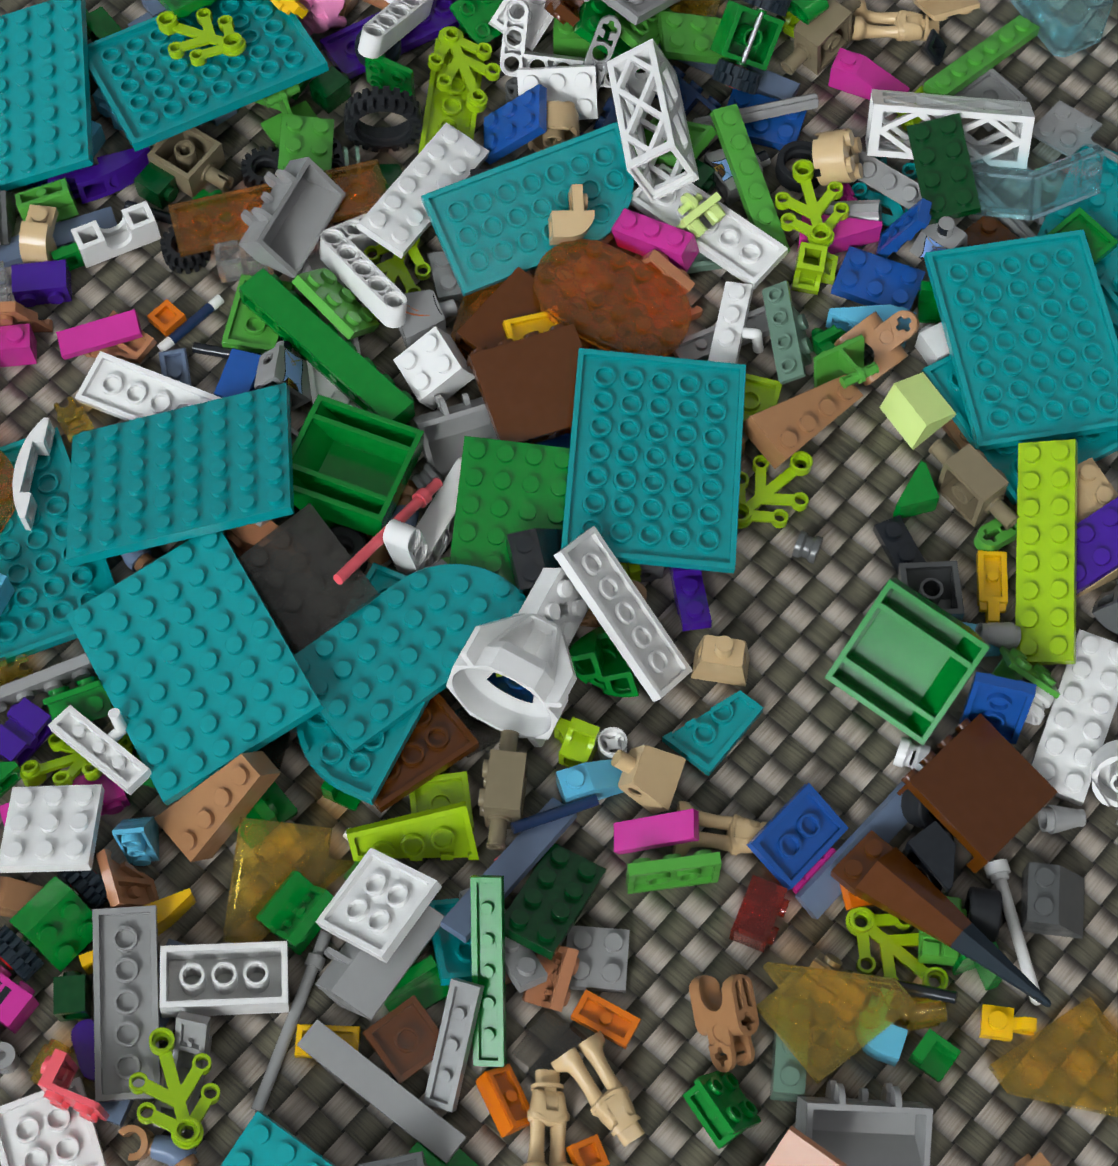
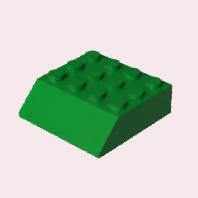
M318 394L292 446L294 505L303 512L375 536L390 521L423 450L424 431Z
M897 578L888 580L826 674L825 679L924 746L991 646L969 626Z

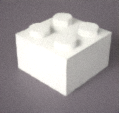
M437 326L433 327L393 359L417 400L433 410L437 408L436 395L441 394V397H444L446 401L475 378L472 369L467 367V361L452 337Z

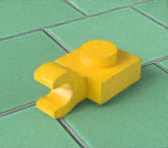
M982 1004L979 1038L1011 1042L1013 1033L1034 1036V1032L1037 1029V1018L1014 1017V1008Z

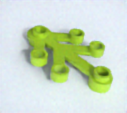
M201 8L196 12L197 21L202 25L203 30L179 23L177 15H174L172 11H164L156 18L158 28L163 34L173 35L179 33L193 38L182 42H172L168 45L167 49L172 59H180L185 55V51L194 49L189 53L191 64L196 67L204 65L207 61L206 58L217 55L238 56L247 47L245 39L239 33L234 32L235 25L230 15H223L217 20L220 31L224 32L223 37L215 34L212 25V13L208 8ZM209 44L215 45V46H212V47H209V48H206V49H203V50H202V49H195V48L202 47V46H206V45H209Z
M444 27L438 34L439 48L436 53H431L428 57V67L433 71L441 70L444 58L449 51H451L453 59L445 73L438 75L436 87L440 91H449L452 87V81L459 71L468 91L466 107L471 112L481 113L486 109L488 97L483 90L478 88L471 70L484 75L490 81H496L500 77L501 68L496 63L486 65L466 56L462 49L476 54L478 59L486 61L491 57L492 47L485 42L476 44L465 39L462 31L456 27Z
M798 160L793 164L792 176L795 181L800 183L806 204L792 198L787 192H779L775 195V207L779 210L789 208L809 218L812 226L796 219L793 213H785L780 218L781 228L784 231L796 230L806 235L808 243L829 247L834 241L833 229L839 221L846 220L849 217V206L844 202L836 203L833 207V213L824 223L821 216L833 200L840 199L843 196V185L838 181L830 182L827 186V191L817 202L811 182L814 176V166L809 160ZM832 189H838L839 191L833 192V191H831V190H832ZM838 210H844L845 212L839 213V212H837V211H838Z
M419 238L407 253L415 265V276L419 280H427L431 276V268L424 261L417 248L420 242ZM379 244L366 247L364 254L367 256L370 252L377 253L374 258L368 257L376 264L380 260V255L390 251ZM394 254L393 258L376 265L384 274L387 273L386 276L394 284L399 276L406 290L405 293L421 291L415 285L404 264L406 254L402 259ZM425 268L428 271L425 274H420L418 270Z
M804 451L795 452L791 456L789 468L767 486L766 472L769 469V462L763 455L756 456L752 463V469L755 472V495L747 502L745 489L749 485V476L745 472H740V478L745 480V483L740 484L738 514H742L744 518H738L737 529L746 528L752 522L771 523L776 528H783L787 525L789 516L785 510L776 509L773 512L756 510L761 505L792 506L795 511L799 512L807 508L809 498L805 493L779 494L777 492L796 476H805L811 471L813 460L810 454ZM763 462L765 466L758 467L756 463ZM802 464L805 468H798L796 465ZM801 499L805 503L800 505L797 504L795 500ZM782 516L784 520L777 521L775 517Z
M54 733L48 738L51 750L54 752L62 751L70 755L44 763L29 760L22 764L20 770L21 779L26 787L39 786L46 780V773L70 766L68 770H60L53 775L52 780L55 786L72 785L73 780L81 772H83L85 779L88 781H95L102 776L101 771ZM126 733L117 743L132 754L134 745Z
M858 907L848 912L845 924L848 931L857 938L859 959L856 963V969L858 972L872 974L876 967L875 959L870 953V937L880 947L883 977L899 980L896 977L895 957L922 979V985L931 986L929 979L936 978L940 983L937 988L946 989L949 977L945 970L940 967L928 968L923 963H919L917 958L903 948L918 946L919 933L887 935L879 928L895 925L900 930H908L912 925L900 923L897 917L889 913L874 914L867 907ZM858 918L864 919L866 926H857L855 920ZM864 960L868 961L871 964V968L868 970L863 969L860 963Z
M156 1028L149 1036V1048L153 1054L159 1056L167 1088L149 1080L147 1075L142 1072H136L130 1076L129 1088L134 1094L145 1093L173 1107L176 1119L157 1111L155 1105L151 1102H144L137 1108V1118L142 1124L148 1125L153 1123L171 1132V1139L178 1148L184 1150L193 1149L203 1139L204 1129L201 1122L210 1106L219 1101L220 1088L215 1083L205 1084L201 1089V1098L190 1115L186 1103L202 1075L210 1072L212 1061L210 1056L205 1053L197 1054L192 1060V1068L181 1085L172 1055L175 1047L174 1034L168 1028ZM160 1040L168 1042L165 1048H158L156 1046ZM200 1060H205L208 1063L203 1069L196 1066V1063ZM136 1079H142L145 1083L142 1087L137 1088L133 1086V1082ZM207 1090H214L217 1093L213 1098H207L204 1094ZM144 1109H151L153 1114L145 1118L141 1116V1112ZM189 1129L194 1134L190 1138H183L181 1133Z

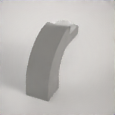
M180 1011L176 1017L175 1047L172 1055L181 1085L192 1068L193 1058L199 1053H205L210 1056L212 1036L209 1035L211 1017ZM200 1060L196 1063V1066L200 1069L208 1065L205 1060ZM202 1075L186 1103L189 1115L197 1105L205 1075ZM166 1080L163 1084L165 1088H167ZM155 1099L157 1111L176 1119L173 1107Z

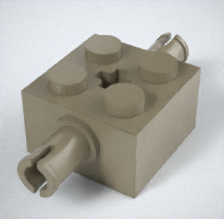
M827 0L829 8L807 25L799 20L794 27V51L781 62L782 69L787 74L792 75L803 64L818 75L837 56L839 49H844L851 42L852 13L861 6V1L844 0L840 4L836 0Z
M195 127L149 146L152 148L147 154L149 163L151 162L175 176L178 189L192 198L208 182L223 192H228V188L231 189L234 178L219 170L226 163L222 143Z
M941 438L930 446L928 452L943 465L936 489L973 527H976L991 514L1006 530H1009L1017 523L1019 516L1003 501L1009 482L1001 470L995 469L987 461L982 451L975 449L969 443L955 453Z
M502 730L500 732L499 750L490 749L489 759H484L482 777L484 779L483 788H480L478 806H480L479 815L484 816L485 827H489L486 847L491 850H505L507 829H511L510 823L523 819L528 777L527 753L517 752L519 733L514 730Z

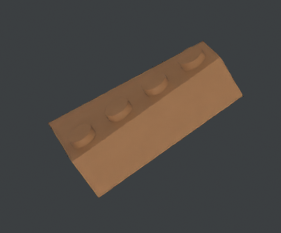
M840 377L751 415L743 422V432L772 467L776 469L864 396L855 384L844 389L839 382Z
M263 751L242 753L154 819L190 862L213 858L281 772Z

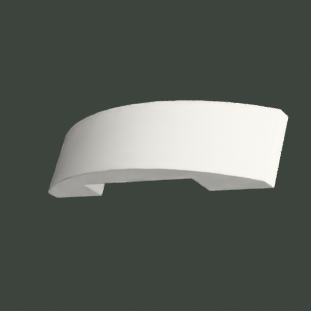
M46 417L37 423L24 441L13 473L14 504L19 518L27 531H32L37 510V504L32 493H30L38 455L50 456L55 435L51 420Z

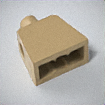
M704 635L695 649L691 678L746 687L750 662L746 641L733 639L725 635Z
M642 745L632 748L629 753L619 749L613 755L611 765L622 771L618 782L619 789L647 811L656 814L669 810L686 759L648 745Z

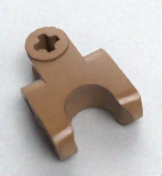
M901 310L883 322L875 311L837 339L834 346L836 347L844 341L862 334L864 343L869 345L874 351L875 357L873 362L879 367V373L867 377L866 381L862 383L864 386H867L909 356L901 344L918 331L919 319L915 313L909 310ZM901 317L903 319H911L909 331L906 329L899 330L898 326L901 324L899 319Z
M733 974L722 983L720 989L719 982L712 976L699 975L695 977L689 985L695 1026L701 1035L708 1036L709 1052L713 1065L720 1072H728L733 1070L736 1064L739 1066L751 1064L755 1057L751 1035L757 1031L759 1025L752 981L746 975Z

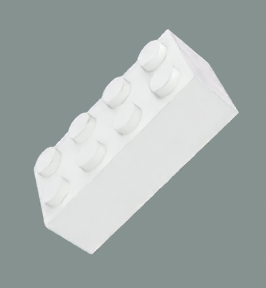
M287 941L160 946L159 1008L162 1018L177 1017L180 1011L203 1016L288 1013L289 971Z

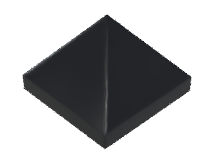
M932 29L921 51L935 66H939L947 46L935 29Z

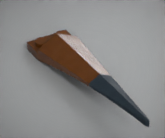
M872 830L831 870L830 876L853 895L951 947L1045 1007L1051 1006V1001L897 847L893 848Z

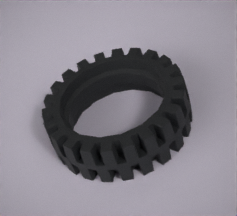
M378 86L372 87V91L368 88L362 89V94L360 92L354 93V97H350L348 103L345 104L346 136L348 135L350 141H354V145H362V149L365 150L371 147L372 152H378L379 149H382L383 153L388 152V149H392L395 152L399 151V146L402 149L408 148V144L413 145L415 140L419 139L420 133H422V109L420 102L416 101L414 95L409 96V92L405 90L400 93V88L396 87L393 90H390L389 86H383V90H379ZM392 112L402 115L407 120L397 126L385 128L367 125L359 119L370 113Z

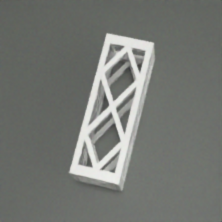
M653 38L607 61L626 168L651 202H654L699 180L677 74ZM641 68L646 72L637 73L636 71ZM655 94L658 95L661 112L651 106ZM647 113L659 120L657 126L645 119ZM644 128L654 133L649 146L646 143ZM669 151L677 159L671 175L654 166L657 158ZM653 174L664 180V182L655 186Z
M872 89L865 136L867 156L913 160L908 133L898 126L916 117H920L926 122L934 120L929 115L937 119L960 113L961 119H976L963 125L972 165L1027 169L1035 115L1030 102ZM896 112L907 113L892 121L886 118ZM987 122L999 130L979 141L967 133ZM891 129L893 132H895V133L898 134L899 136L893 135V134L890 133L888 130ZM1005 136L1013 140L1004 145L990 144Z

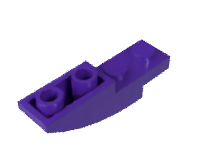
M148 146L136 152L132 148L97 157L99 163L97 165L48 178L47 181L51 183L66 178L75 199L81 198L82 204L95 201L133 184L137 175L149 164L147 154L150 152V148Z
M669 567L677 614L680 616L682 630L712 628L702 570Z

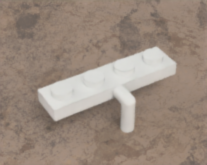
M726 281L708 361L737 364L743 338L752 339L753 351L755 353L763 352L764 346L761 330L745 327L753 294V284Z
M69 705L48 724L51 732L131 796L150 778L152 772L150 768L117 743L127 733V724L118 708L109 710L108 716L114 729L106 734Z

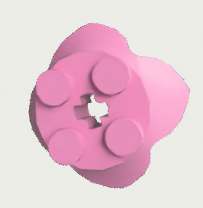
M345 0L299 1L309 10L303 19L296 15L309 36L313 33H324L329 29L343 28L347 25L346 18L339 16L344 7Z

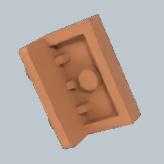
M560 946L552 960L535 952L536 957L548 974L547 981L524 991L522 1000L530 1004L562 1012L563 1006L565 1007L570 999L571 990L569 985L571 978L579 968V950Z

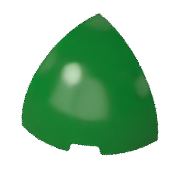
M602 626L585 634L570 648L569 652L576 676L585 684L590 682L601 688L604 694L610 696H639V680Z

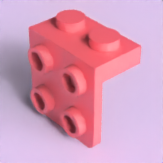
M55 1048L52 1056L48 1055L45 1058L40 1070L42 1076L37 1085L45 1092L43 1097L50 1100L51 1105L67 1111L69 1106L72 1107L75 1111L79 1112L80 1117L93 1123H97L98 1118L107 1121L109 1114L100 1103L68 1090L79 1067L68 1053Z

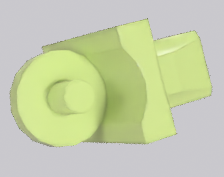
M716 192L699 205V202L703 200L701 194L697 193L695 196H692L690 193L683 194L680 198L682 206L678 208V211L681 215H684L686 212L689 214L681 219L680 224L676 227L693 233L697 240L707 231V228L699 220L700 218L705 216L714 226L725 217L726 214L718 203L722 197Z

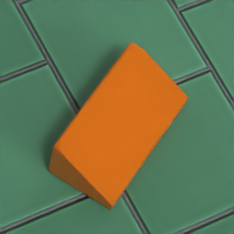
M510 1063L506 1064L505 1067H497L485 1071L476 1080V1085L500 1136H509L529 1126L530 1122H528L527 1111L530 1104Z

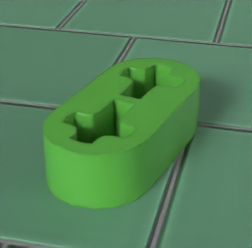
M996 518L979 528L973 540L974 546L978 550L998 551L1017 539V523L1009 530L1003 531V525Z

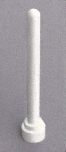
M999 859L991 861L984 866L987 878L991 879L992 883H995L997 890L1002 894V908L1021 972L1040 990L1007 882L1011 872L1008 860ZM1029 996L1030 1002L1033 1005L1038 1006L1041 1004Z

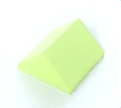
M923 372L894 383L879 407L913 450L957 415Z

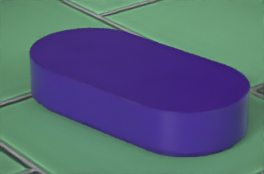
M86 1019L74 1026L71 1032V1041L81 1073L89 1081L95 1082L94 1020Z

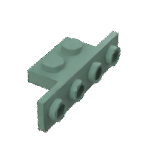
M786 280L762 290L778 381L781 384L805 377V366L812 364L810 353L813 352L812 343L806 334V329L809 328L808 321L803 313L800 314L793 306L789 283Z

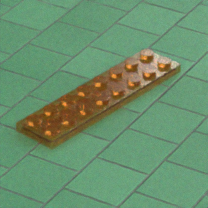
M378 159L324 171L346 193L345 198L329 224L367 214L386 192ZM266 183L168 205L180 256H188L239 244L249 228L241 219L242 211L246 209L251 212L253 207L261 208L264 203L260 198L262 193L268 192L270 194L272 188Z

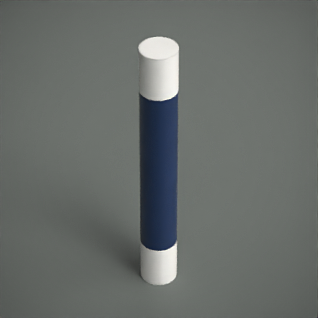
M218 294L161 341L157 345L161 352L168 351L224 304L223 298Z

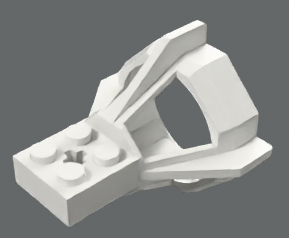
M562 568L542 569L519 613L476 626L454 663L446 687L470 716L499 731L514 730L519 733V738H528L534 747H542L546 739L549 740L568 703V695L577 680L568 646L589 609ZM493 673H497L515 681L534 695L533 703L517 699L503 692L487 679Z

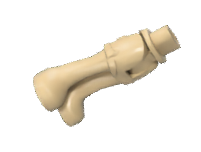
M860 0L861 6L852 13L851 40L854 41L887 37L895 38L896 41H926L932 29H935L939 34V21L929 19L928 15H925L923 19L922 14L912 11L874 12L867 9L865 0Z
M678 801L677 811L694 808L689 802ZM697 810L699 811V827L726 830V835L699 831V841L674 845L673 854H681V857H683L691 848L695 847L728 851L731 855L736 856L740 853H753L747 844L767 822L760 823L734 814V816H721Z
M599 1031L582 1041L577 1047L595 1069L607 1089L605 1093H602L596 1085L575 1047L550 1064L556 1072H567L575 1079L591 1106L590 1111L592 1115L598 1117L612 1131L611 1135L613 1137L617 1135L623 1147L645 1134L638 1122L641 1117L636 1114L629 1097L630 1091L618 1080L605 1057L603 1047L606 1041L602 1032Z
M535 1070V1083L531 1085L532 1096L529 1110L527 1111L528 1122H530L529 1152L527 1163L522 1166H547L544 1153L545 1127H550L549 1166H576L568 1163L566 1159V1126L570 1120V1114L567 1111L563 1092L564 1085L560 1083V1072L555 1070Z

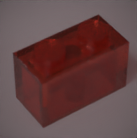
M753 875L731 929L729 939L763 953L767 944L773 946L779 928L774 926L778 916L784 918L790 900L785 899L788 889Z

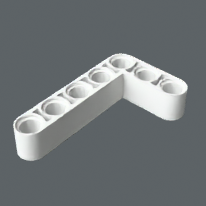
M384 0L390 4L364 24L358 52L363 57L370 59L380 57L430 15L434 0Z
M510 0L505 9L500 68L505 75L517 77V69L531 68L530 63L536 59L543 61L545 67H556L562 62L567 63L569 66L583 65L585 58L525 51L530 11L529 4L526 0ZM515 3L521 4L525 9V13L521 17H515L512 15L510 7ZM511 30H517L521 33L522 40L518 43H512L508 39V33ZM510 56L516 57L519 61L518 68L509 69L505 64V59ZM608 68L600 87L611 88L610 79L607 76Z
M367 213L322 231L320 234L321 261L385 326L390 328L403 326L406 322L407 297L364 254L366 247L379 245V243L357 229L358 223Z
M462 457L458 458L443 482V486L436 493L416 527L396 519L390 520L386 525L383 533V542L398 572L410 575L431 566L440 560L452 540Z

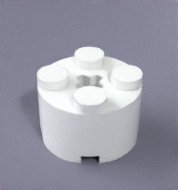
M1114 740L1102 745L1092 755L1090 765L1093 792L1096 798L1108 807L1110 805L1118 807V740Z

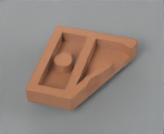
M16 301L0 302V326L30 323L33 333L53 332L52 320H38L37 312L25 308L24 305Z
M103 849L96 854L106 889V896L111 908L143 906L159 900L154 880L151 877L137 871L133 865L126 861L121 864L111 859L112 852L108 849Z

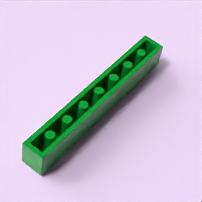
M262 268L238 287L242 303L284 341L290 342L296 352L358 408L402 424H406L415 416L412 396L405 390L400 391L389 375L386 373L381 374L370 358L367 356L363 358L351 341H344L332 324H325L314 308L311 306L306 307L295 291H288L277 275H271Z

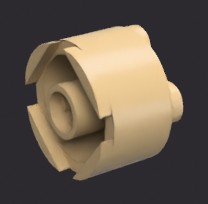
M547 101V132L528 142V148L538 152L580 136L579 114L575 109V104L570 101Z
M849 128L815 134L818 139L813 140L812 158L814 170L820 169L821 176L817 177L821 186H828L830 182L835 181L842 184L850 183L863 178V167L859 163L858 154L862 152V143L859 136L854 137L852 130Z

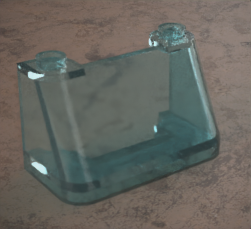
M1010 0L1024 18L1029 19L1040 27L1037 36L1047 49L1057 57H1067L1099 43L1113 5V0Z

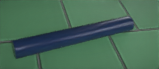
M596 794L511 822V829L514 834L590 809L599 805Z

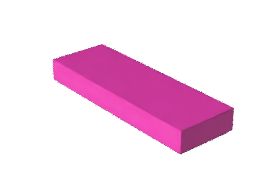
M135 309L56 332L61 356L64 360L143 337L138 313Z
M694 808L614 823V852L619 855L699 841V811Z

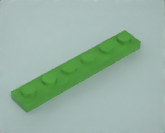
M1021 15L1017 16L927 80L922 91L927 94L956 95L1036 37L1040 27Z
M737 104L712 110L710 116L749 222L786 246L789 253L788 242L781 228L780 220Z

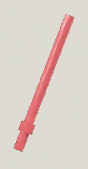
M434 478L425 488L418 489L412 495V500L393 519L405 523L417 510L425 508L432 501V496L443 486L442 481L439 478ZM386 525L333 576L337 584H343L384 544L383 533Z

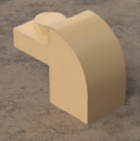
M583 184L571 185L568 192L569 210L551 211L548 218L549 245L574 244L583 239L594 220L595 210H587L588 195L583 193Z
M30 204L26 221H21L19 232V250L23 264L53 261L50 252L57 250L53 238L58 217L56 207Z

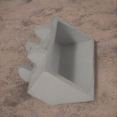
M309 157L290 160L284 170L277 169L275 175L268 171L264 176V180L272 190L270 194L268 192L262 193L260 197L264 201L262 207H253L251 212L244 209L240 215L249 228L238 245L257 262L292 278H295L303 268L318 243L320 234L327 228L346 196V193Z
M468 393L461 394L463 403L447 407L444 397H441V394L435 396L438 410L412 418L415 428L424 431L422 452L426 463H431L443 477L448 475L456 460L462 457L464 436L498 440L482 397L470 400Z
M428 905L387 963L348 942L344 944L339 952L331 947H327L323 953L332 962L315 985L338 1006L372 1020L441 926V920L445 916Z
M829 1080L826 1086L825 1097L797 1096L795 1128L843 1161L847 1166H930L933 1108L922 1102L902 1101L901 1090L898 1086H893L892 1083H884L881 1091V1100L868 1099L869 1092L867 1088H860L858 1099L846 1098L845 1088L842 1083H837V1080Z

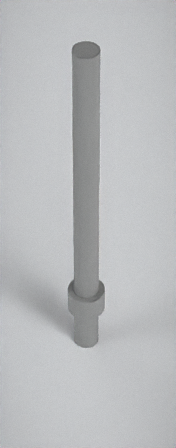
M320 931L312 953H308L304 963L306 966L305 972L251 1107L255 1111L264 1112L318 971H322L326 961L323 952L328 947L332 937L328 932Z

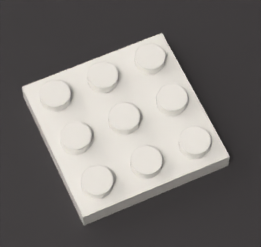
M102 784L13 787L0 848V873L91 871L105 793Z
M370 848L315 922L320 928L387 963L442 886L437 880Z
M80 1077L74 1078L68 1090L87 1098L82 1079ZM43 1090L0 1106L1 1166H107L95 1123L80 1117L79 1112L70 1106L67 1111L51 1105L50 1100L43 1097L45 1094Z

